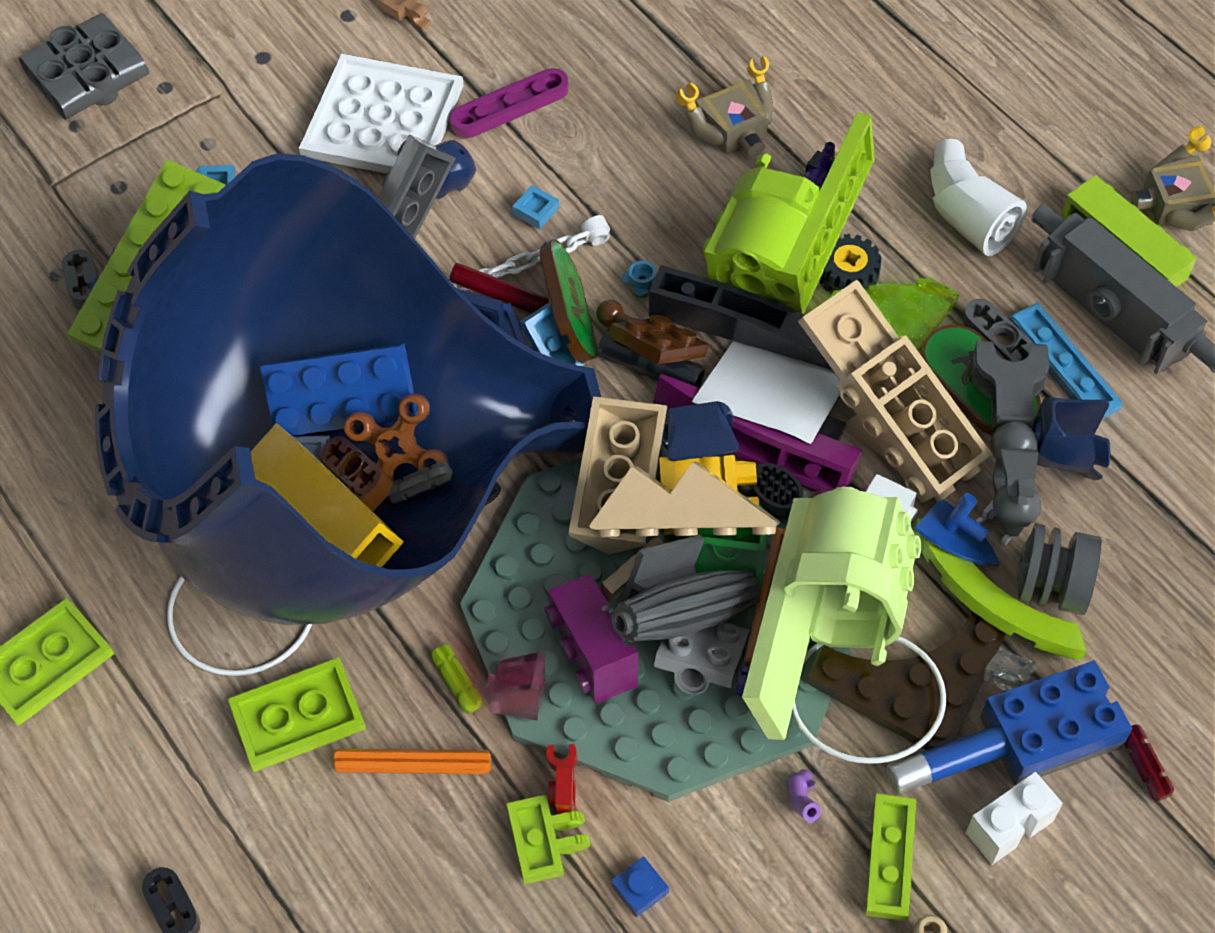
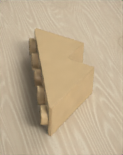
M695 461L691 463L672 491L638 466H631L589 527L593 530L597 529V537L620 536V529H635L636 536H659V529L674 528L675 536L698 535V528H713V535H736V527H752V534L766 535L776 534V526L780 521Z

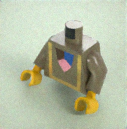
M762 56L760 59L761 71L754 68L753 59L748 62L747 72L751 77L755 78L756 83L754 84L749 79L698 100L695 99L698 97L699 91L693 83L686 85V91L690 98L684 95L681 88L676 91L675 101L681 106H686V116L695 135L699 139L718 146L727 154L744 148L750 157H754L764 150L765 144L762 140L766 138L767 126L772 121L773 99L769 81H765L764 73L769 68V61L765 56Z
M1202 126L1193 127L1188 134L1190 142L1186 146L1181 144L1154 166L1148 173L1144 188L1134 190L1131 193V204L1135 205L1139 210L1150 208L1156 224L1160 226H1174L1187 231H1195L1203 226L1212 225L1213 221H1215V190L1200 156H1193L1192 154L1195 150L1204 152L1211 146L1209 135L1197 141L1205 134Z

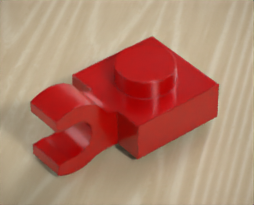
M569 744V755L565 759L560 760L555 758L554 745H548L546 750L549 766L556 771V781H549L548 785L549 805H555L558 814L576 811L575 766L578 761L576 747L574 744Z

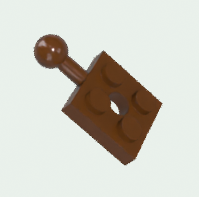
M612 299L601 302L597 307L596 316L598 321L603 326L610 327L608 337L658 365L706 357L709 344L697 338L695 332L678 328L671 324L672 320L668 317L652 315L649 319L632 318L624 313L623 307L619 302Z

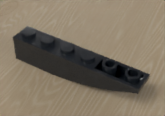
M663 265L660 266L649 291L650 317L652 315H662L672 320L671 323L832 369L798 322L805 314L761 295L726 283Z

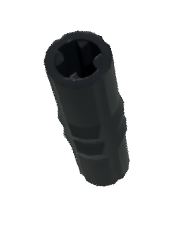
M609 329L606 330L600 340L597 351L599 358L628 368L636 374L646 375L652 380L658 381L659 376L664 374L698 388L701 386L705 375L706 367L691 360L658 365L608 337Z

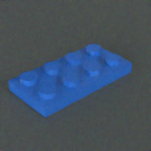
M405 343L265 363L260 366L272 426L277 423L291 435L344 429L346 418L350 414L359 411L369 413L377 424L398 421L399 402L406 395L414 393ZM412 402L410 404V411L416 415L418 413L417 405ZM358 420L356 427L363 426V423Z

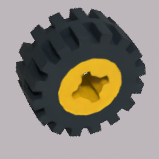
M844 234V239L839 237L819 280L820 283H824L823 288L826 291L832 289V295H835L855 280L859 281L867 294L871 292V288L874 289L876 287L881 269V254H878L879 249L876 245L871 247L872 241L869 239L862 241V236L856 235L855 238H851L850 234Z

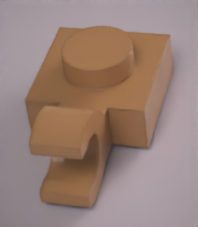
M377 0L379 9L399 21L407 16L419 30L423 31L431 24V21L424 17L429 12V9L421 3V0Z

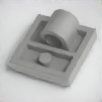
M724 622L720 625L676 638L662 639L656 653L654 667L674 672L677 687L687 694H702L707 690L709 683L731 688L748 642L750 630Z

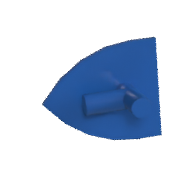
M969 493L963 495L956 507H953L944 499L937 502L914 528L916 532L927 540L959 558L981 565L999 566L1000 564L992 546L986 539L990 531L968 516L977 503V499Z

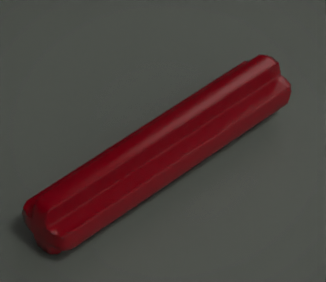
M456 263L452 268L449 279L452 283L500 300L506 304L511 303L512 306L529 313H533L544 305L549 304V299L545 296L463 264Z

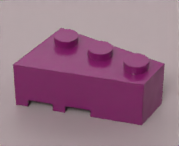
M592 575L582 576L548 590L549 605L544 607L545 614L553 629L559 627L563 636L559 641L568 661L574 659L579 669L575 671V676L583 694L589 692L594 703L597 704L638 687V652L634 645L626 647L623 639L615 632L612 617L608 611L610 609L609 604Z

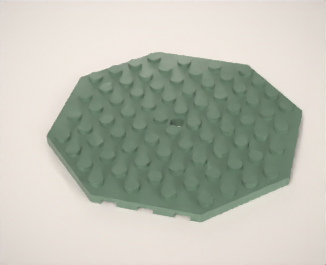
M661 443L659 457H668V450ZM735 456V461H744ZM582 457L526 477L460 603L462 614L514 741L526 746L531 744L543 750H547L548 745H554L555 757L561 760L569 755V744H574L578 755L576 766L584 765L601 772V776L629 787L632 785L652 792L654 797L667 802L814 746L799 729L792 713L785 740L768 739L742 696L735 695L736 684L739 674L741 675V668L744 666L758 603L754 607L726 621L750 630L748 642L731 688L709 683L707 690L702 694H687L677 687L674 672L654 667L656 653L662 639L627 642L625 638H622L626 647L634 645L638 652V687L597 704L594 703L589 692L583 694L575 676V671L579 669L574 659L569 661L566 659L559 639L563 638L559 627L553 629L545 614L544 607L549 605L548 590L588 574L592 575L600 589L602 583L644 546L608 555L569 536ZM658 461V467H657V473H656V480L660 482L659 461ZM749 485L737 486L738 492L747 498L752 497ZM802 485L803 498H813L814 495L810 488ZM769 513L780 521L776 526L777 528L786 529L789 516L780 517ZM659 529V536H646L645 545L654 537H659L666 544L678 539L689 538V536L664 535L663 529ZM768 534L765 570L774 534ZM623 593L609 604L610 609L608 611L611 617L615 613V607L621 602ZM811 637L809 639L807 651L812 646L817 644V642L812 641ZM822 647L815 651L804 663L795 697L799 717L815 738L818 736L832 697L805 683L804 680ZM830 647L847 655H850L852 648ZM502 660H509L528 667V671L538 674L544 680V685L538 691H529L517 686L518 682L506 679V672L509 669L507 666L503 667V672L499 673V675L496 673V666ZM509 664L522 676V671L519 666L515 664Z

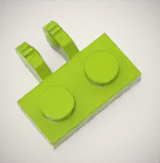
M546 794L507 803L524 885L564 876L560 854L568 855L584 851L590 847L591 843L588 835L580 834L556 839L555 830L564 831L582 825L585 822L582 811H570L569 813L565 812L551 816Z

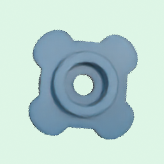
M637 261L630 266L629 271H625L622 274V281L634 289L635 295L645 296L657 275L656 268L648 261Z

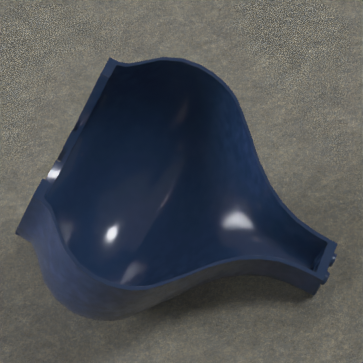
M276 153L252 161L217 193L201 194L189 191L150 235L127 270L132 278L126 292H117L104 333L97 371V381L104 382L102 404H95V436L100 471L108 495L116 496L119 504L115 510L125 526L137 536L148 541L158 542L172 567L186 581L221 606L241 615L281 625L326 624L359 616L400 598L420 585L455 557L480 515L497 478L514 456L533 451L573 453L584 451L593 396L601 397L594 368L560 361L541 354L508 335L484 316L450 282L417 241L370 190L341 170L304 155ZM405 343L414 393L423 395L430 404L429 415L415 427L414 436L421 448L441 450L447 456L449 467L453 470L454 475L449 483L439 487L435 486V489L413 498L407 497L408 500L398 504L391 503L390 498L386 497L374 510L373 513L404 541L382 567L360 562L327 542L274 488L255 479L250 452L273 427L260 369L261 365ZM397 421L381 423L378 425L384 428H388L395 425ZM359 426L356 428L359 432L362 433L364 426ZM344 429L292 435H330L333 438L344 436L374 463L377 464L379 457L372 443L353 441L347 437ZM399 438L390 440V443L394 445V453L403 449L398 445ZM341 454L339 459L342 460L345 454ZM432 458L428 461V465L431 468V465L436 464V461ZM409 463L398 465L394 471V481L417 472V468ZM358 465V466L355 468V470L352 472V474L355 473V472L358 470V468L360 467V465ZM331 470V472L347 487L348 485Z

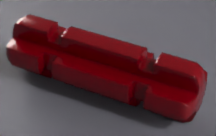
M1138 724L1132 725L1133 729L1124 746L1126 749H1131L1132 752L1129 755L1143 782L1149 783V786L1146 788L1152 799L1155 801L1166 799L1172 795L1174 787L1169 777L1163 776L1162 773L1165 770L1152 745L1145 742L1147 736L1142 727Z

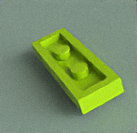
M879 793L875 795L865 916L906 922L908 920L916 798Z

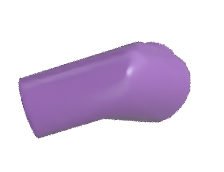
M802 769L798 773L793 772L787 780L790 806L804 820L814 822L821 815V807L808 797L806 791L812 790L816 782L811 779L813 775L809 770Z

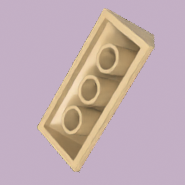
M593 396L569 527L570 537L608 555L645 546L646 536H636L635 529H620V536L597 537V529L593 530L589 525L631 466H638L656 479L667 405Z

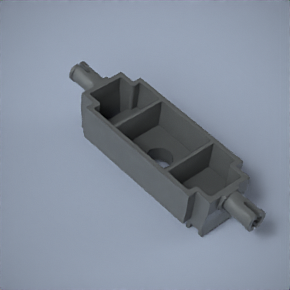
M1042 204L1034 211L1031 221L1049 234L1047 239L1041 242L1033 269L1035 272L1044 271V284L1053 280L1142 356L1139 362L1140 365L1143 366L1147 362L1156 366L1154 369L1156 375L1167 367L1183 360L1191 353L1215 373V344L1205 337L1206 332L1204 331L1208 320L1194 310L1196 303L1091 217L1084 220L1075 212L1066 220H1063L1046 204Z

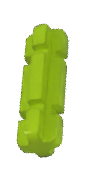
M442 644L431 652L432 660L436 667L441 670V675L455 698H458V703L463 711L470 714L480 709L483 705L482 697L477 689L472 686L473 683L459 660L454 657L455 654L450 645Z

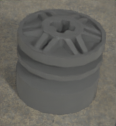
M1035 523L1030 536L1024 543L1017 572L1018 601L1029 603L1035 587L1038 588V606H1045L1051 591L1058 592V610L1085 615L1096 583L1101 555V537L1075 532L1069 541L1068 547L1061 546V530L1054 527L1048 543H1044L1045 525Z

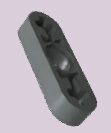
M974 299L966 305L963 315L964 326L976 330L988 341L994 342V347L1008 361L1017 362L1028 357L1030 344L1033 342L990 301ZM1006 334L1013 342L1008 345H1002L995 341L994 336Z

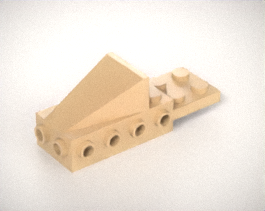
M855 280L798 321L841 380L836 386L840 390L842 400L857 413L846 421L845 430L883 456L892 467L896 468L904 478L906 488L916 492V498L921 503L933 497L937 502L941 501L956 490L952 484L960 478L965 482L982 470L979 464L990 457L992 452L907 335L899 338L858 280Z

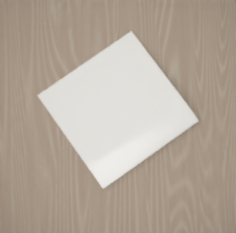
M733 341L692 402L696 404L714 401L723 402L729 406L733 416L780 430L811 444L840 394L836 384L841 380L834 371L819 365Z

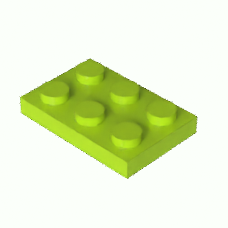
M65 598L0 646V705L17 726H20L114 655L110 645L68 598Z
M339 657L228 698L253 772L366 730L364 720Z

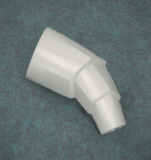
M945 139L939 142L934 149V166L930 169L935 196L932 198L935 208L955 230L983 254L993 256L999 253L1019 231L1026 216V203L987 177L978 176L969 161H966L964 146L960 141Z

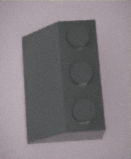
M409 134L407 140L401 144L398 150V158L392 170L386 174L383 180V188L378 199L415 239L456 158L425 140Z

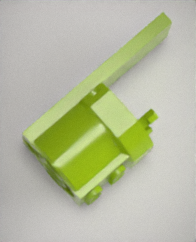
M856 113L820 191L817 185L805 177L768 169L767 166L772 157L767 153L759 155L755 163L757 168L744 172L737 180L727 200L725 211H720L718 214L716 229L712 237H708L704 243L702 256L706 258L707 278L761 295L804 314L874 163L872 115Z

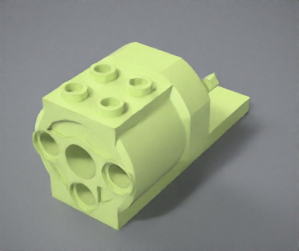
M843 486L837 487L833 491L821 493L813 498L793 499L742 695L743 700L768 739L785 740L810 637L812 641L828 647L874 648L871 664L879 666L886 660L887 651L884 650V647L893 643L901 635L908 605L907 593L912 591L914 586V560L920 557L921 541L919 536L914 534L911 528L910 515L908 512H904L898 497H880L852 487Z

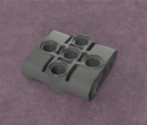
M103 13L75 27L61 26L56 28L50 34L49 41L18 57L27 76L65 120L94 104L102 106L112 103L116 100L119 90L149 74V69L140 53Z

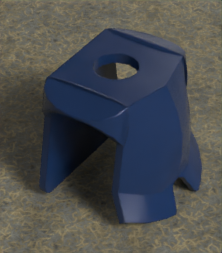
M1043 399L1034 418L1032 428L1038 440L1037 465L1077 472L1094 481L1102 479L1103 475L1094 469V465L1105 468L1110 465V440L1095 435L1109 407V402L1107 400Z
M714 401L668 408L662 437V444L668 450V459L670 461H681L703 457H723L737 452L739 444L732 431L733 412L729 406L723 402Z

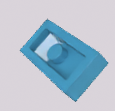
M551 304L544 305L519 321L531 344L529 348L560 361L580 366L584 365V363L578 362L567 349L568 346L566 344L571 342L566 335L562 336L559 333Z

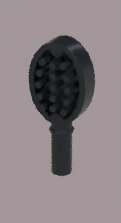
M773 463L758 464L756 466L757 483L756 485H749L752 497H758L759 505L767 512L780 517L789 516L793 499L803 498L801 483L789 470Z

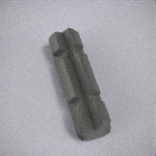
M440 461L431 465V468L426 467L403 477V479L393 481L391 491L387 497L390 498L393 504L408 500L407 497L413 498L435 489V486L439 487L449 483L454 475L453 470L447 462Z

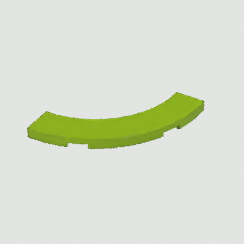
M916 519L912 529L914 534L920 538L923 556L928 563L933 562L943 575L940 579L943 584L969 609L1004 633L1012 636L1013 632L1035 642V648L1080 661L1083 659L1087 650L1078 623L1052 617L1013 598L990 581L973 562L944 551L916 532L914 528L922 520Z

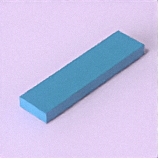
M1039 302L1010 316L1009 320L1034 344L1047 345L1050 363L1048 372L1070 399L1107 400L1109 407L1103 418L1121 409L1123 402Z

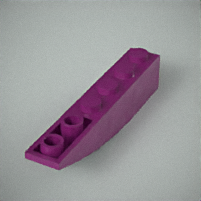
M661 374L658 379L653 404L667 405V409L695 405L696 403H693L692 400L701 388ZM733 416L732 431L738 441L739 450L731 453L732 455L747 462H755L756 466L762 463H773L789 470L799 480L801 485L822 493L833 491L837 487H849L852 483L861 457V449L817 433L813 442L809 444L798 437L780 430Z

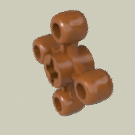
M408 394L401 399L398 405V421L391 427L384 428L375 423L373 416L363 411L350 414L344 422V432L348 438L356 442L367 441L375 446L379 457L377 465L391 476L393 481L394 471L402 463L413 464L418 471L429 467L428 461L430 458L434 459L436 463L440 461L448 463L447 456L441 450H427L417 444L416 437L414 436L415 427L418 423L425 420L430 412V404L427 398L421 394ZM412 402L418 406V413L416 415L410 411V404ZM358 420L361 421L364 426L362 433L359 432L356 428V423ZM399 438L398 445L403 449L394 453V445L390 443V440ZM371 478L367 484L371 486L374 480Z

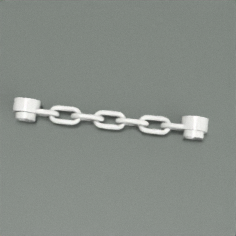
M598 215L591 217L581 225L580 230L582 233L574 236H563L556 240L560 243L567 241L569 248H566V250L570 253L577 246L587 242L592 243L593 246L605 243L610 238V227L604 216ZM540 249L534 252H523L507 259L504 264L492 269L483 268L478 271L496 278L509 273L517 274L523 272L541 261L540 256H538L540 255ZM526 257L528 264L515 269L516 264L514 261ZM455 283L453 284L456 288H458V289H460V290H464V291L470 290V289L465 288V287H460V285H458V284H455Z

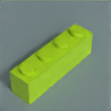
M1093 176L1067 195L1061 214L1063 219L1066 220L1075 212L1084 220L1091 217L1174 286L1178 287L1189 279L1197 257L1098 176Z

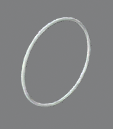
M182 576L178 579L172 590L167 608L169 633L180 653L188 661L205 671L227 676L254 674L277 665L300 646L312 624H306L296 642L276 659L250 669L225 670L198 661L185 650L177 638L173 625V606L177 593L185 581Z
M899 636L895 640L911 648L925 660L935 675L940 692L939 711L933 726L920 741L904 751L888 756L869 758L847 755L826 746L808 731L799 717L795 701L792 709L793 718L802 733L814 745L837 758L866 764L884 763L903 758L917 751L931 739L944 716L946 707L945 686L934 662L922 649L905 638ZM817 643L806 652L804 663L815 651L824 645Z

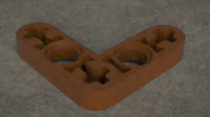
M336 436L326 443L321 452L322 462L348 485L347 488L374 512L391 491L393 485L391 476L344 436ZM344 453L345 456L340 460V455ZM358 465H360V467L358 468V470H357L355 473L352 474V472L355 470V468H356ZM372 478L374 482L371 486H369L367 483Z

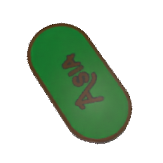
M552 239L543 244L540 249V260L551 307L559 333L562 336L566 335L571 342L566 344L568 346L567 349L578 362L583 364L597 358V342L582 282L575 264L564 246L558 240Z
M947 325L934 330L926 337L922 346L921 356L960 410L980 430L993 435L990 400L972 384V359L976 341L988 340L976 330L961 325ZM995 348L997 355L1000 356L1002 359L1007 360V359ZM1039 395L1033 398L1034 418L1041 405Z

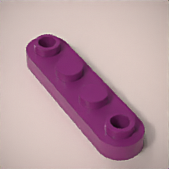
M555 68L545 69L455 108L451 113L452 131L459 137L471 138L564 98L568 93V77L562 70Z

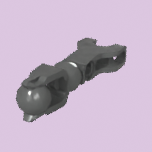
M977 340L972 359V384L991 403L993 435L990 446L996 459L993 472V488L995 493L993 510L996 518L1002 523L1008 535L1019 536L1024 527H1028L1033 523L1041 512V499L1038 491L1034 489L1038 462V440L1035 432L1032 430L1034 425L1033 398L1040 394L1045 385V376L1048 373L1050 364L1048 347L1046 344L1031 343L1027 358L1022 361L1011 362L997 355L994 342Z

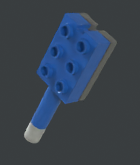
M1094 660L988 697L980 716L986 728L985 730L890 763L886 767V772L892 789L900 794L1001 758L1014 786H1016L1034 772H1037L1042 777L1120 749L1133 728L1118 701L1110 703L1106 697L1110 687Z

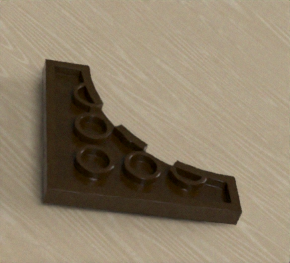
M974 612L970 614L961 630L949 641L926 653L938 668L943 679L946 692V707L937 731L921 747L925 750H930L956 739L1006 633L994 627ZM824 645L804 680L810 686L914 744L928 733L939 711L940 692L937 680L929 665L920 656L897 661H885L883 664L875 666L871 664V660L853 657Z

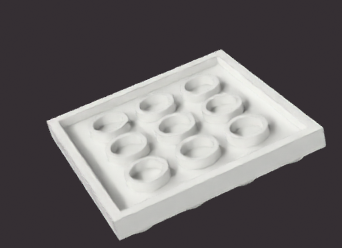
M341 54L300 144V155L320 161L387 174L392 170L398 158V150L401 144L407 140L409 134L425 140L434 146L441 143L450 121L451 113L464 86L463 77Z

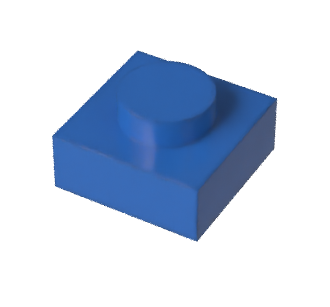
M644 856L611 880L614 890L636 917L669 893V886Z

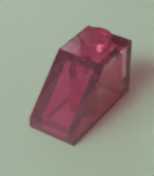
M535 652L499 661L496 675L489 673L485 688V697L491 698L492 713L538 721L545 689L546 653Z

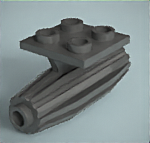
M701 535L678 539L674 542L654 547H647L639 550L635 558V563L625 586L621 602L614 610L615 613L612 617L613 628L621 638H625V641L636 642L672 639L717 626L754 607L759 602V595L761 594L758 586L759 582L755 579V575L752 572L749 573L747 569L706 571L697 574L695 563L704 543V538Z

